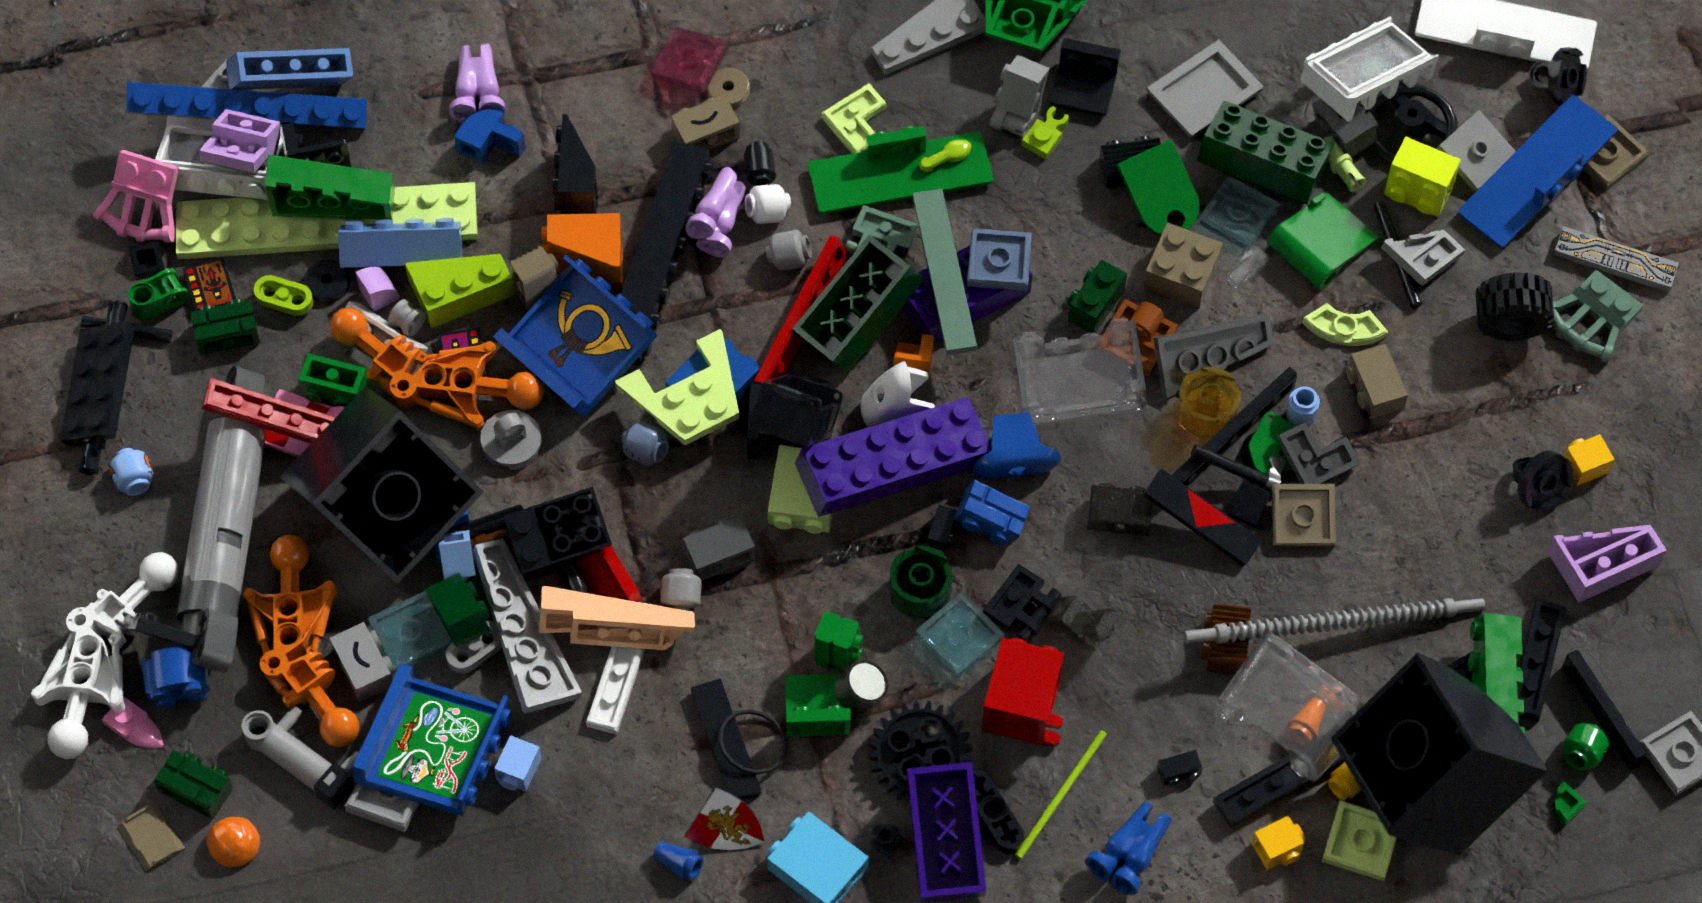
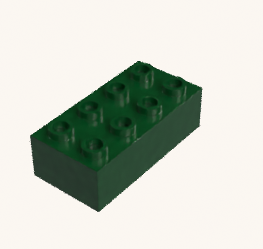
M1224 100L1204 134L1197 161L1308 204L1327 168L1334 143Z
M869 234L792 329L845 373H848L924 281V278Z

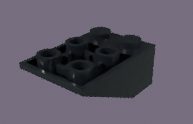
M562 114V126H556L558 151H555L554 169H556V177H553L552 185L553 195H555L554 209L560 210V214H597L598 189L595 165L568 115Z
M593 487L503 516L525 582L555 573L566 565L576 563L612 546Z

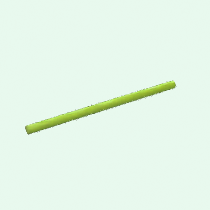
M1100 730L1028 834L1022 846L1017 850L1015 856L1018 859H1022L1098 749L1107 735L1105 731Z

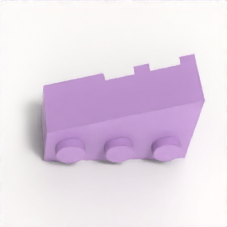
M1643 525L1612 529L1611 532L1593 534L1591 531L1583 532L1579 536H1553L1547 552L1580 603L1659 567L1667 550L1652 526Z

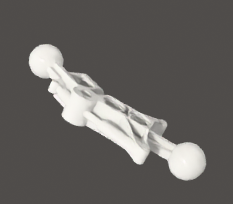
M164 552L148 555L140 564V578L120 597L111 590L108 592L105 589H100L97 592V601L91 602L86 608H76L68 614L66 625L70 635L63 648L57 651L40 684L31 692L32 698L39 706L54 700H68L64 718L52 725L48 732V746L50 751L56 756L63 759H72L85 751L88 745V733L82 722L88 702L107 704L115 713H121L125 710L122 656L119 655V649L127 642L123 634L133 636L135 632L122 628L126 615L136 616L133 609L152 591H166L174 586L178 580L179 568L178 563L171 555ZM101 635H104L109 638V642L112 646V655L109 652L105 642L101 638ZM95 651L92 655L86 656L88 653ZM88 679L85 683L79 684L82 680Z

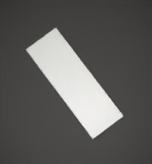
M611 647L586 721L587 727L617 735L645 649Z

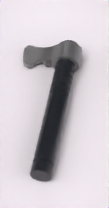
M1195 445L1191 451V456L1261 486V489L1272 493V484H1282L1280 479L1281 471L1286 463V460L1283 458L1269 457L1271 469L1265 475L1199 445Z

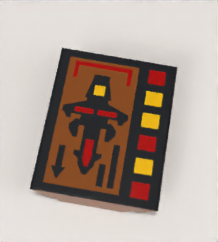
M224 257L182 268L195 311L205 305H212L214 307L224 306L229 301L236 299Z

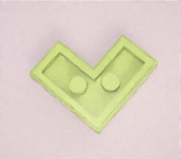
M868 83L822 112V119L852 154L865 152L866 136L875 133L866 121L884 111L887 103Z

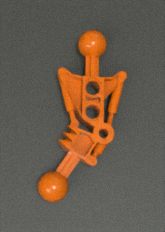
M342 308L335 312L330 320L329 330L335 341L345 346L357 345L373 358V365L367 371L369 381L373 383L377 381L379 386L391 395L395 403L400 407L410 408L419 404L430 408V412L470 425L476 431H481L485 422L478 411L479 395L507 398L514 407L521 410L533 409L540 404L544 396V384L541 379L528 371L518 372L510 380L482 377L486 364L497 354L496 346L491 341L477 346L439 350V353L427 355L421 348L413 349L414 343L412 341L406 342L405 335H399L385 345L367 330L368 323L366 317L362 312L354 308ZM418 364L422 365V366L413 374V372L415 371L417 365H418ZM432 376H440L442 378L436 385L427 383L428 379ZM468 379L472 381L471 385L467 388L457 387L461 380ZM420 397L449 400L455 407L436 400L431 402Z
M288 534L279 537L272 544L270 551L271 563L281 572V593L260 594L252 588H247L243 591V597L247 603L257 644L261 645L263 656L260 659V668L268 683L274 687L278 694L283 695L282 700L287 708H292L299 703L305 705L309 702L321 718L320 735L322 739L333 747L343 748L351 745L358 737L360 722L357 716L349 709L336 707L324 692L332 684L336 672L329 668V662L323 660V655L317 650L320 639L324 637L332 602L338 591L332 581H326L313 590H299V572L307 565L310 552L308 545L303 539L296 535ZM297 608L292 615H284L287 610ZM264 619L273 627V650H269L268 642L270 639ZM297 637L294 643L290 645L284 644L287 639Z

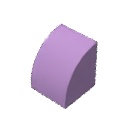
M368 267L356 272L359 290L373 312L400 299L398 291L382 268Z

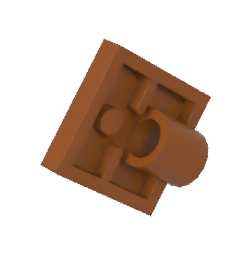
M1124 299L1097 343L1096 351L1150 377L1157 366L1153 337L1176 333L1178 324L1165 319L1161 309L1152 303L1141 302L1140 305Z

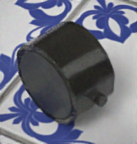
M857 660L849 667L845 664L840 667L843 672L836 678L834 686L836 698L844 708H850L851 712L857 714L866 713L874 706L879 710L883 706L880 701L887 695L889 686L887 676L882 668L869 660Z

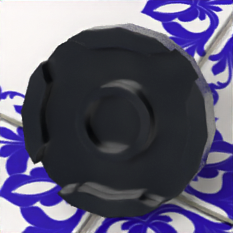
M1560 48L1554 54L1551 61H1538L1534 63L1529 71V79L1534 86L1548 89L1552 101L1561 106L1571 95L1582 96L1587 81V65L1581 64L1580 56L1584 55L1578 48ZM1547 67L1549 69L1548 80L1541 83L1538 76L1542 68Z
M1543 451L1533 458L1524 457L1517 459L1512 465L1514 481L1518 483L1517 492L1520 501L1525 506L1538 512L1552 510L1564 499L1560 495L1563 493L1565 486L1571 487L1573 479L1571 462L1558 452Z

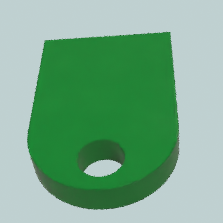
M1172 139L1116 165L1142 222L1150 231L1161 236L1168 223V214L1173 211L1180 213L1183 218L1181 228L1188 230L1194 224L1199 213V199Z

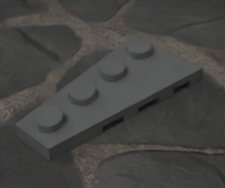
M1260 314L1153 337L1162 396L1169 398L1176 394L1177 391L1200 382L1201 379L1212 373H1218L1226 369V366L1238 360L1241 361L1273 345L1269 314Z

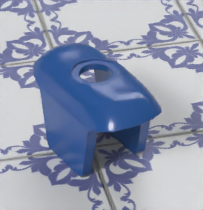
M1028 412L999 415L993 418L992 450L977 460L973 466V472L979 477L988 480L1044 474L1057 467L1061 461V455L1058 451L1041 444Z

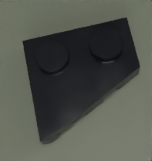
M137 612L136 616L126 615L122 628L190 647L195 645L196 634L161 624L162 618L159 616Z

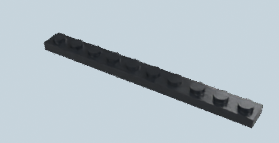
M1470 653L1447 665V667L1472 683V671H1469L1468 668ZM1343 725L1214 797L1213 803L1229 827L1237 825L1342 765L1344 760L1330 738Z

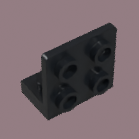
M1063 38L1059 66L1049 104L1093 115L1107 116L1119 69L1121 50Z
M293 123L281 125L289 158L351 167L346 139L304 147L302 133L295 134Z

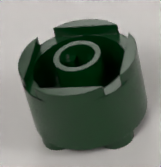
M916 546L915 549L906 552L904 550L899 553L893 560L890 568L889 594L892 605L903 614L913 618H924L927 620L935 618L947 606L952 592L953 573L945 555L929 546Z

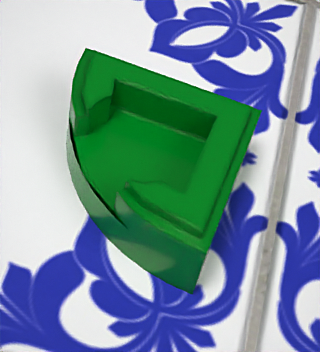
M1563 781L1554 797V811L1558 821L1565 827L1586 807L1587 802Z

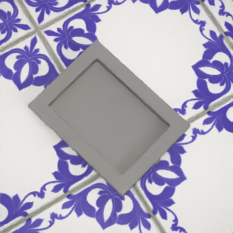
M1217 40L1148 86L1146 91L1192 139L1209 127L1224 100L1241 106L1263 91L1264 86L1220 40Z

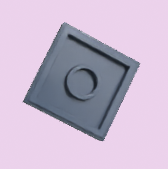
M971 228L967 286L1028 291L1032 233Z

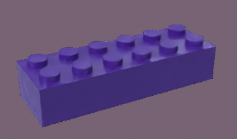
M966 397L803 447L795 461V466L819 518L971 470L977 460L992 450V446L970 398Z

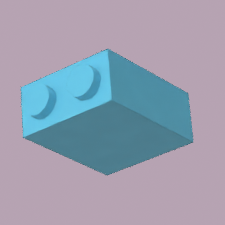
M809 811L802 819L797 817L787 830L789 834L782 842L776 841L767 852L768 870L810 903H840L869 869V857Z

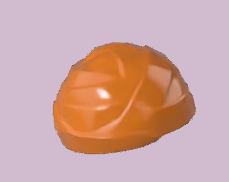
M227 817L221 819L209 829L207 847L210 855L217 863L230 868L246 865L255 858L260 847V836L257 828L249 820L242 817Z

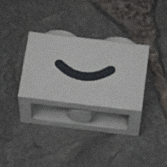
M362 622L329 638L332 650L359 702L390 687L392 683L391 674L395 673V669L388 656L382 658L378 650L382 645L375 630L369 632L365 623Z

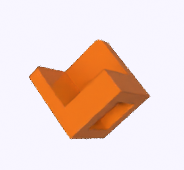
M922 334L921 345L899 342L894 353L893 366L904 361L908 367L926 371L929 376L934 351V335Z

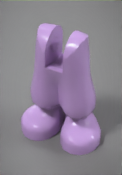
M481 44L480 57H471L469 45L461 46L455 89L457 98L449 105L450 116L464 123L469 116L477 112L475 106L477 97L480 98L479 111L498 110L505 114V103L498 97L499 86L495 75L490 44Z
M725 167L720 171L712 188L700 201L695 214L690 216L686 224L687 235L698 239L696 246L715 257H725L731 251L732 243L725 234H728L734 226L738 209L746 191V186L743 182L736 181L737 175L730 167Z

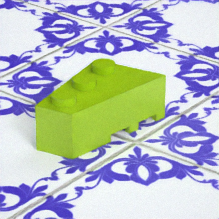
M501 254L405 263L408 281L422 311L426 313V319L430 328L515 295L512 276Z

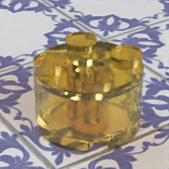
M1204 367L1201 371L1188 374L1181 384L1178 397L1177 416L1179 425L1198 437L1212 438L1239 411L1241 391L1240 387L1238 388L1235 383L1234 377L1227 371L1217 367Z

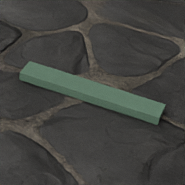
M936 189L913 193V204L946 355L977 351V343L943 190Z

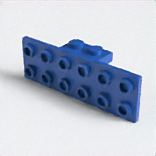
M1571 95L1460 207L1458 215L1499 248H1505L1550 201L1553 202L1559 197L1563 187L1569 181L1573 182L1580 175L1583 167L1617 133L1618 128L1577 96Z

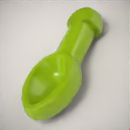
M958 139L950 141L944 146L942 151L928 158H922L919 162L920 170L930 172L933 171V168L947 161L951 163L962 161L970 153L971 143Z

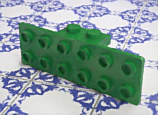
M907 126L901 130L891 132L879 131L866 136L865 152L808 162V170L820 215L862 208L863 205L873 206L912 199L913 193L942 189L943 193L993 184V175L980 131L927 141L924 126ZM958 139L971 143V151L962 161L955 163L947 161L933 168V171L930 172L920 170L919 162L922 158H928L942 151L944 146L950 141Z

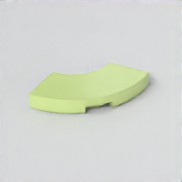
M1328 303L1305 316L1302 322L1320 338L1345 346L1372 344L1386 338L1388 335V331L1370 310L1360 314H1346L1337 311Z

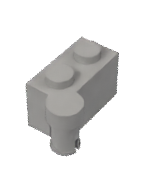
M1019 55L1015 57L1011 64L1006 63L1000 75L1003 85L998 89L994 99V103L998 105L992 115L990 127L999 131L1005 129L1024 138L1030 123L1038 114L1050 68Z

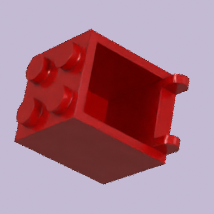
M1002 638L983 706L981 731L1043 746V744L1050 746L1059 745L1060 735L1047 729L1048 727L1059 729L1063 725V718L1060 715L1053 714L1052 710L1061 679L1064 653L1059 652L1052 646L1043 645L1038 647L1030 645L1020 638Z

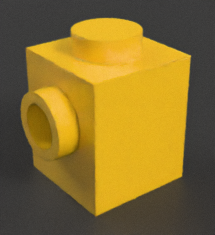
M1600 434L1587 440L1580 438L1571 442L1567 446L1564 458L1571 462L1573 481L1576 486L1610 473L1615 460Z
M1286 816L1255 831L1251 844L1266 870H1269L1280 864L1287 866L1297 861L1304 846L1305 836L1301 827L1297 823L1293 824L1290 817Z

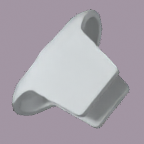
M903 361L878 377L862 395L860 409L865 424L868 427H872L934 408L935 405L932 403L911 398V394L928 379V373L908 367L906 362ZM877 394H884L882 402L879 403Z

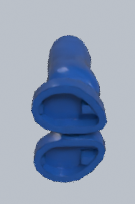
M1146 801L1109 838L1105 845V854L1094 851L1090 852L1085 859V864L1089 870L1104 882L1109 880L1119 862L1125 860L1123 867L1119 868L1112 876L1111 885L1117 891L1127 895H1135L1140 889V880L1137 875L1144 872L1149 866L1158 844L1172 821L1169 815L1162 813L1153 826L1148 824L1146 820L1153 806Z

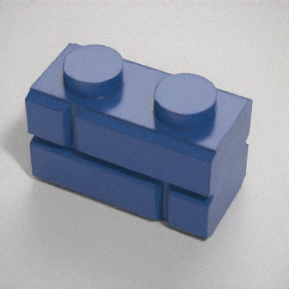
M974 480L965 489L954 520L961 522L962 527L970 532L980 531L990 536V541L997 545L1007 544L1010 546L1020 536L1030 506Z

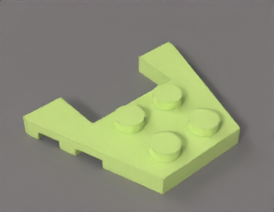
M721 329L696 341V347L709 367L657 393L653 392L640 369L615 380V387L619 392L629 396L636 406L651 414L658 424L684 445L739 419V410Z

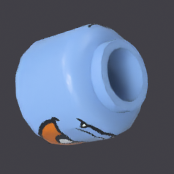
M124 448L116 453V456L109 464V471L115 487L118 491L127 495L135 496L144 493L149 489L154 479V472L150 461L143 451Z

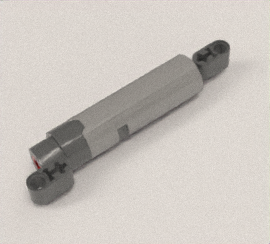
M234 365L229 370L225 382L263 394L265 378L262 374ZM222 415L210 421L207 426L176 618L181 623V630L197 635L194 647L178 643V646H187V652H193L192 663L213 671L225 673L229 669L234 655L238 629V612L266 432L263 428Z

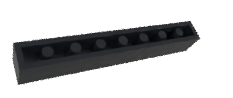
M676 141L670 153L621 293L633 305L629 310L635 315L641 311L653 322L650 328L655 331L658 330L661 322V313H659L661 305H666L669 299L670 288L668 285L670 279L675 280L678 273L679 262L676 261L679 254L683 255L686 250L688 237H685L686 224L690 216L695 214L696 204H699L703 199L705 187H702L704 180L710 179L713 170V162L709 160L708 149ZM652 343L632 365L641 366L643 357H648L651 352Z

